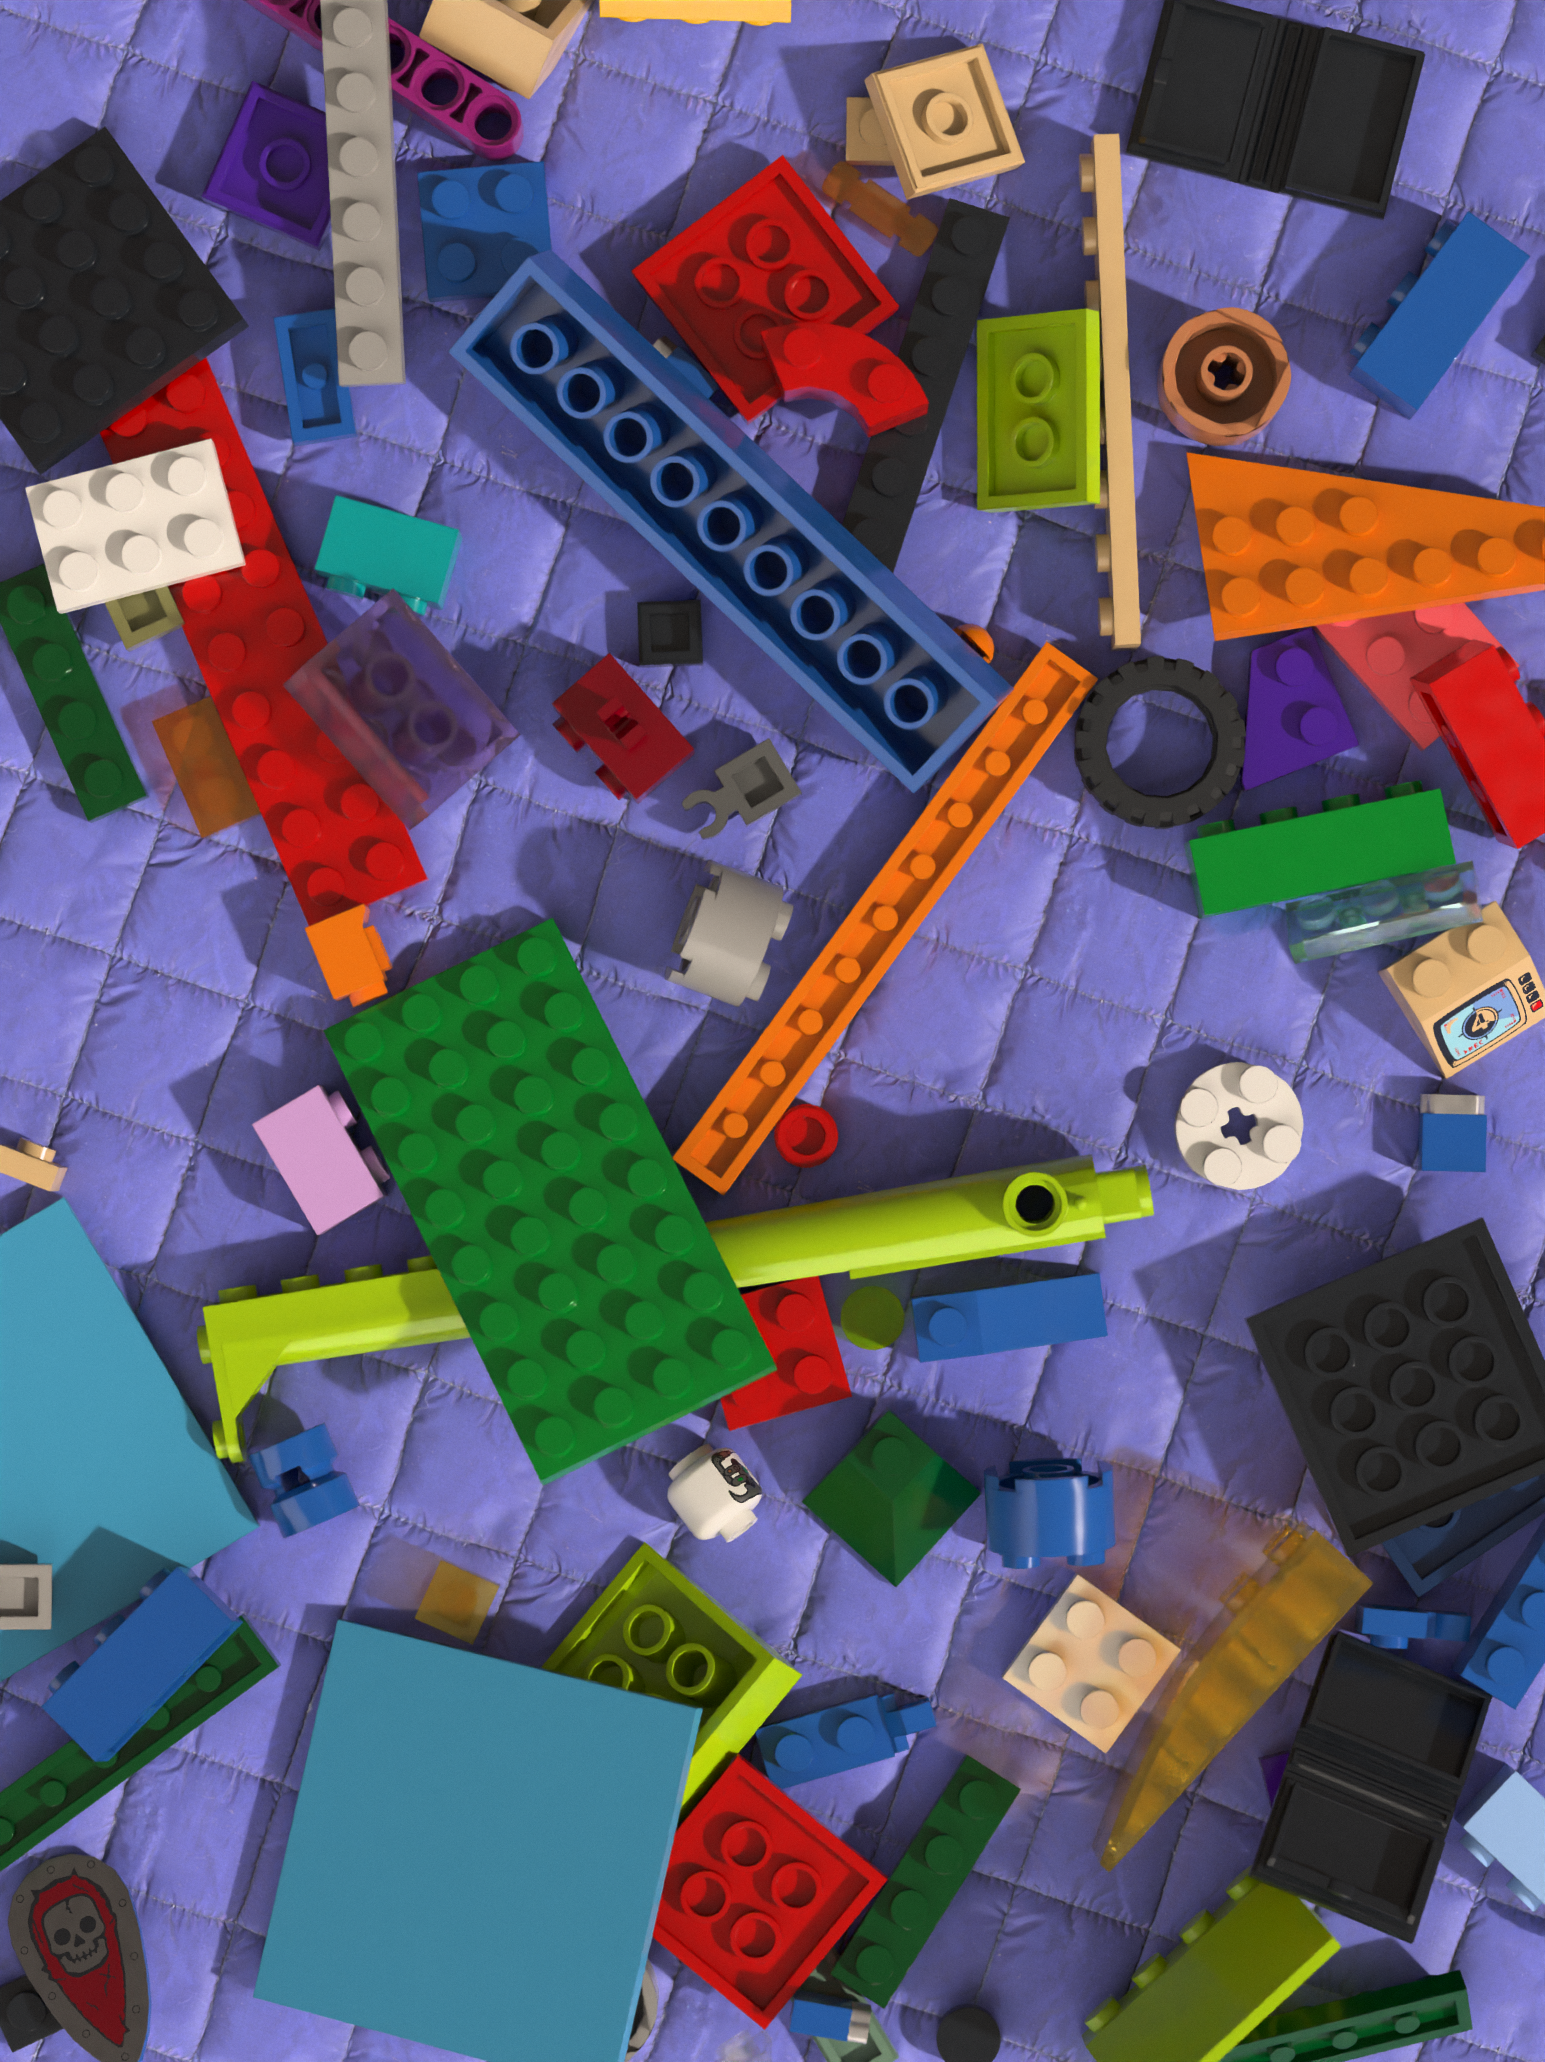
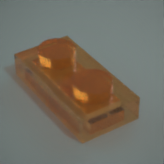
M211 696L152 721L202 839H208L261 816L259 807Z

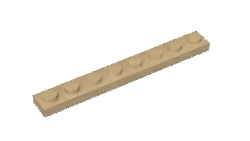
M1094 134L1090 145V153L1079 154L1080 192H1092L1093 217H1082L1083 256L1094 255L1095 280H1085L1084 303L1085 308L1099 311L1100 445H1102L1103 470H1100V504L1093 505L1094 509H1105L1106 534L1095 535V561L1097 572H1108L1109 597L1098 598L1099 636H1110L1111 651L1137 650L1140 646L1141 633L1119 134Z

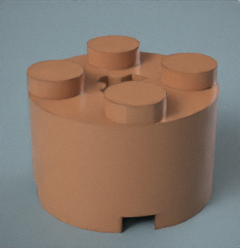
M1234 307L1205 312L1185 322L1173 335L1164 352L1157 375L1159 405L1170 422L1181 433L1192 440L1213 446L1240 445L1260 433L1270 423L1283 404L1291 381L1290 362L1278 332L1268 321L1259 315ZM1223 364L1230 366L1233 369L1231 380L1239 386L1229 384L1225 390L1217 388L1213 385L1215 376L1208 372V370L1217 372Z

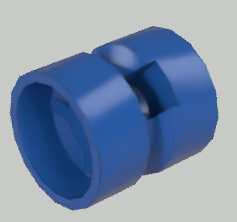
M325 1423L248 1455L261 1487L273 1490L276 1495L270 1504V1508L283 1538L307 1530L360 1505L347 1473L334 1470L332 1464L339 1454ZM297 1466L301 1467L310 1481L300 1484Z

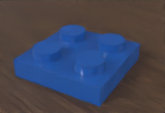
M544 161L417 172L429 302L495 297L529 256L552 250Z

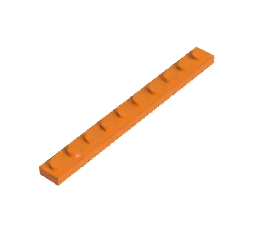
M1046 642L1013 687L1014 690L996 710L672 1157L674 1161L724 1196L1097 682V677L1050 643Z

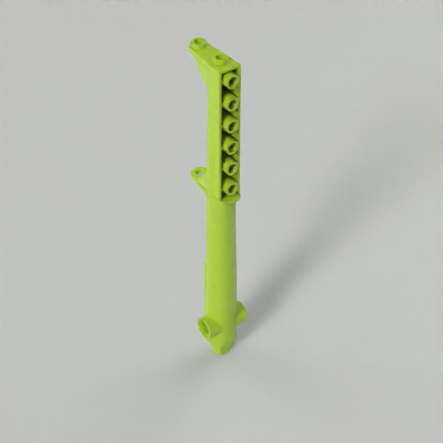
M1092 1154L707 1221L705 1224L737 1288L846 1271H849L851 1280L1106 1238L1104 1224L1154 1216V1208L1146 1165L1095 1172ZM1031 1185L1043 1186L1052 1194L1053 1202L1050 1211L1039 1219L1025 1218L1016 1209L1018 1194L1024 1188ZM432 1256L407 1259L408 1271L383 1275L382 1264L345 1269V1282L321 1286L319 1274L280 1280L282 1292L257 1296L256 1284L218 1290L219 1302L203 1307L205 1325L197 1326L199 1354L203 1364L212 1363L222 1420H216L212 1423L214 1446L218 1458L230 1457L232 1463L247 1460V1444L242 1414L277 1366L471 1338Z

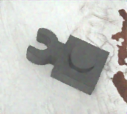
M768 738L714 770L723 786L715 792L710 790L694 791L683 800L682 806L685 811L691 810L701 803L709 804L714 808L716 812L715 820L711 825L699 831L702 840H707L718 836L726 827L728 817L738 811L748 827L802 795V792Z

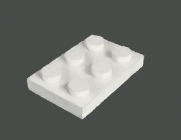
M212 439L25 488L56 608L60 614L246 565L215 444Z

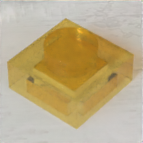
M442 1558L414 1619L473 1645L501 1584Z

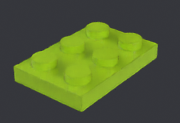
M1084 308L977 320V510L996 513L1100 504L1099 311Z

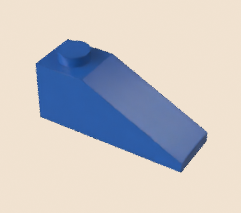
M1100 1273L910 1297L917 1358L920 1363L1108 1336Z

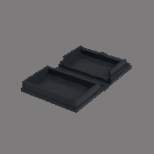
M1164 0L1125 155L1383 220L1426 54L1423 51L1329 27H1321L1319 29L1272 17V14L1217 0Z
M1338 1632L1336 1635L1331 1634L1287 1758L1285 1769L1248 1877L1412 1944L1417 1934L1445 1846L1444 1841L1457 1800L1466 1781L1492 1695L1341 1632Z

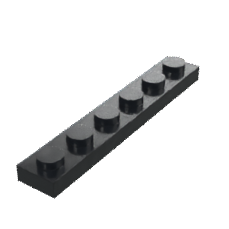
M949 198L897 356L921 385L929 401L927 414L871 436L842 526L892 573H894L1010 217Z

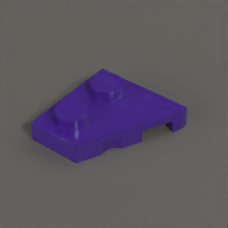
M1312 627L1255 649L1250 653L1248 703L1244 724L1246 731L1244 750L1246 751L1240 776V785L1243 792L1359 745Z

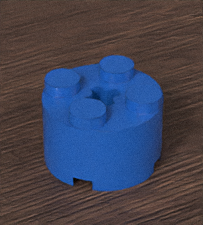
M1080 1458L1025 1459L1009 1462L1010 1474L998 1476L995 1465L987 1467L984 1470L987 1549L1001 1555L1002 1566L1010 1569L1038 1567L1041 1565V1557L1066 1556L1067 1564L1073 1566H1094L1105 1563V1550L1116 1544L1113 1466L1110 1463L1097 1460L1098 1473L1082 1471V1459Z

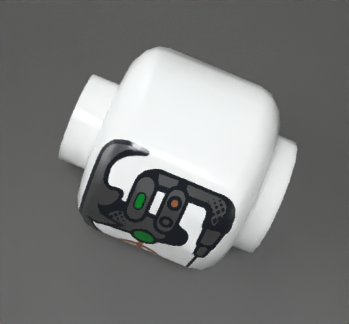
M705 1444L682 1459L669 1472L673 1482L668 1488V1501L696 1538L706 1540L721 1534L727 1542H730L746 1532L758 1520L752 1510L761 1499L762 1488L736 1452L731 1448L725 1447L713 1450L710 1444Z

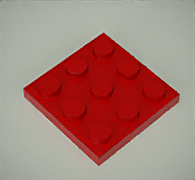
M783 155L631 270L634 279L701 366L712 376L721 392L747 425L783 399L761 346V331L791 323L816 322L843 326L866 335L899 310L897 302Z
M738 1753L675 1831L652 1937L765 2030L888 1878L882 1871Z

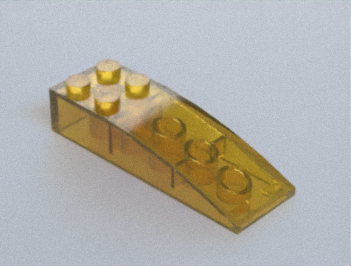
M1302 1521L1295 1529L1288 1524L1284 1525L1262 1549V1553L1268 1559L1252 1577L1243 1571L1226 1587L1218 1598L1225 1606L1215 1616L1177 1667L1144 1722L1114 1785L1092 1844V1849L1100 1865L1108 1872L1119 1863L1373 1584L1364 1573L1328 1540Z

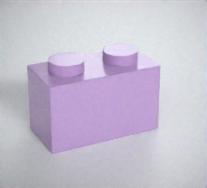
M317 1085L252 1124L317 1235L326 1233L388 1196L381 1183L391 1178L372 1145L361 1150L349 1130L358 1121L341 1092L338 1090L329 1095L325 1087Z

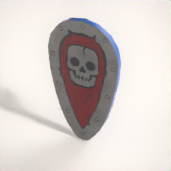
M67 1854L48 1859L25 1876L12 1897L8 1916L12 1947L28 1979L44 2003L78 2045L101 2062H141L150 2033L152 2002L142 1929L131 1892L119 1873L96 1857Z

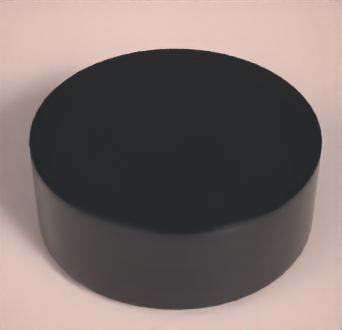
M961 2004L951 2008L942 2016L936 2030L937 2047L945 2062H992L999 2052L1001 2036L998 2024L992 2014L981 2006Z

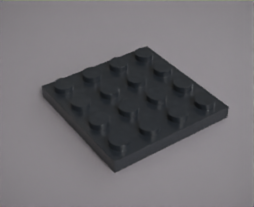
M106 127L100 129L0 200V420L40 475L249 327Z
M1479 1217L1244 1318L1347 1557L1545 1473V1360L1483 1217Z

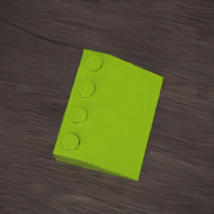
M646 1542L641 1545L541 1667L703 1708L677 1827L802 1676L795 1667L759 1635Z
M1251 1865L1228 1885L1225 1892L1230 1898L1213 1914L1207 1909H1203L1184 1925L1178 1933L1183 1941L1164 1958L1158 1952L1147 1959L1135 1971L1131 1979L1136 1985L1118 2002L1112 1996L1106 1998L1087 2016L1084 2023L1089 2029L1081 2035L1085 2047L1097 2062H1218L1342 1946L1322 1919L1303 1899L1248 1877Z

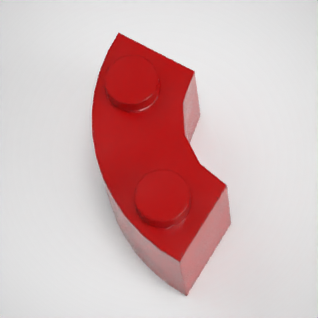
M816 322L791 323L760 332L761 346L785 403L807 398L834 403L856 419L867 437L927 414L929 401L913 373L888 348L860 332L843 326Z

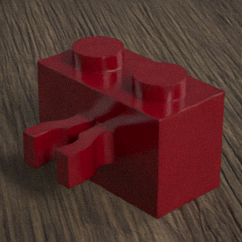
M610 653L552 703L553 708L560 715L552 723L553 727L576 753L585 745L602 763L594 773L618 800L628 793L639 804L695 755L694 748Z

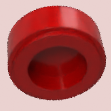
M811 1104L797 1105L788 1109L778 1120L774 1133L775 1145L780 1155L788 1163L802 1168L815 1167L827 1161L835 1151L838 1142L837 1126L831 1115L821 1107Z

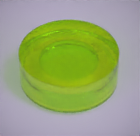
M865 1286L852 1292L845 1300L840 1314L841 1326L847 1338L856 1346L867 1350H878L892 1344L901 1334L905 1318L899 1299L891 1291L880 1286Z

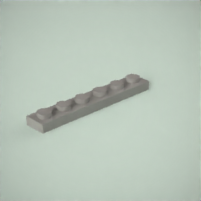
M320 0L339 386L358 387L406 384L387 0Z

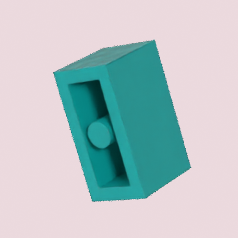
M335 495L315 570L320 577L329 579L326 589L363 599L367 589L390 596L388 606L418 616H425L427 606L438 610L443 609L463 537L459 529Z

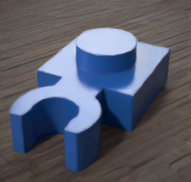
M1356 1603L1354 1628L1362 1634H1370V1645L1408 1649L1409 1638H1435L1469 1642L1472 1616L1464 1612Z

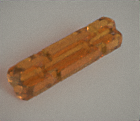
M839 161L834 165L823 182L821 189L824 194L840 205L844 201L850 203V212L889 239L893 235L899 237L901 240L898 245L913 256L921 257L930 248L939 231L935 223L920 213L916 218L909 214L912 207L873 180L869 179L867 183H864L859 179L862 173L847 162Z

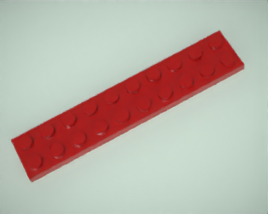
M206 357L100 432V435L113 464L207 439H212L215 444L246 565L169 585L168 587L185 622L182 625L183 631L306 921L311 926L359 905L365 904L370 906L424 883L429 879Z

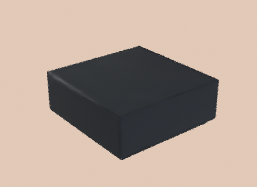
M701 600L637 602L640 668L703 665Z

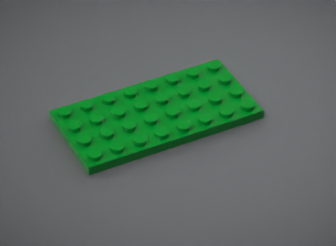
M553 918L323 1030L543 1486L778 1370Z

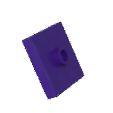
M252 81L201 196L203 201L320 251L331 227L326 112Z

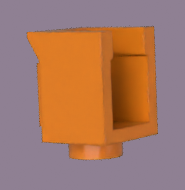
M365 904L305 928L333 999L341 1001L349 997L353 1007L388 994L385 982L389 980L385 971L393 968L377 927L374 925L367 927L370 909Z

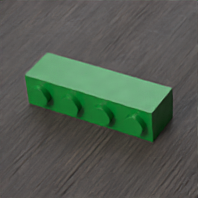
M1419 780L1384 788L1386 800L1361 804L1359 793L1321 801L1323 813L1298 817L1297 807L1293 806L1259 814L1260 826L1236 830L1234 819L1196 827L1198 838L1187 841L1184 847L1199 919L1447 868L1456 864L1441 789L1423 791L1422 781Z

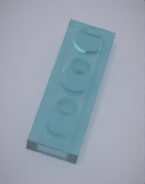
M1473 860L1450 866H1440L1420 873L1385 881H1375L1359 887L1324 895H1314L1306 899L1285 903L1288 944L1295 964L1483 921L1479 881Z

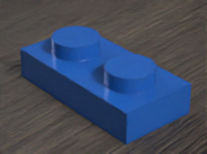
M335 308L273 317L294 446L358 437L350 387L339 386Z

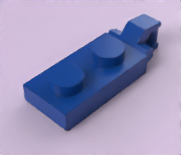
M876 1692L762 1725L755 1733L768 1778L781 1789H785L895 1757V1753L910 1749L906 1735L936 1727L937 1721L929 1698L897 1706L894 1692L878 1696Z

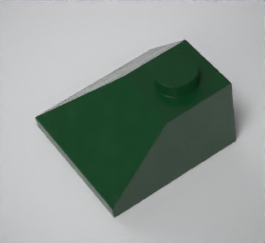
M886 1407L801 1502L893 1586L897 1587L982 1493L894 1412Z

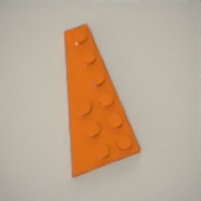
M1186 452L1215 641L1545 590V507Z

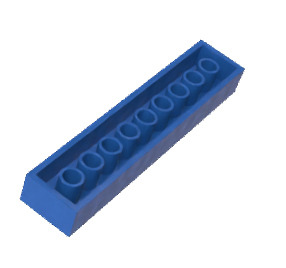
M551 249L529 256L448 351L913 793L919 790L941 769L1014 690L1000 674Z

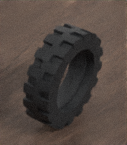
M1164 656L1148 657L1145 660L1124 664L1105 677L1095 687L1084 703L1075 726L1074 759L1076 767H1078L1082 776L1081 780L1089 794L1094 796L1106 812L1112 816L1116 815L1133 826L1167 829L1193 822L1219 804L1233 788L1245 759V725L1237 710L1238 704L1230 691L1227 692L1219 683L1220 680L1208 670L1203 671L1188 660L1180 658L1174 660L1164 658ZM1151 690L1175 692L1191 700L1206 717L1212 734L1211 759L1202 777L1187 790L1168 796L1146 795L1126 785L1113 770L1106 750L1108 726L1117 709L1131 697Z

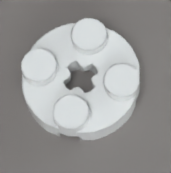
M1242 1062L1227 1063L1213 1067L1195 1078L1180 1100L1174 1122V1135L1178 1150L1189 1168L1213 1185L1235 1190H1246L1263 1186L1278 1178L1300 1152L1303 1115L1299 1101L1290 1086L1267 1067ZM1238 1107L1243 1116L1252 1114L1256 1120V1126L1249 1130L1251 1140L1240 1145L1239 1140L1235 1136L1225 1138L1221 1131V1126L1229 1122L1227 1111Z

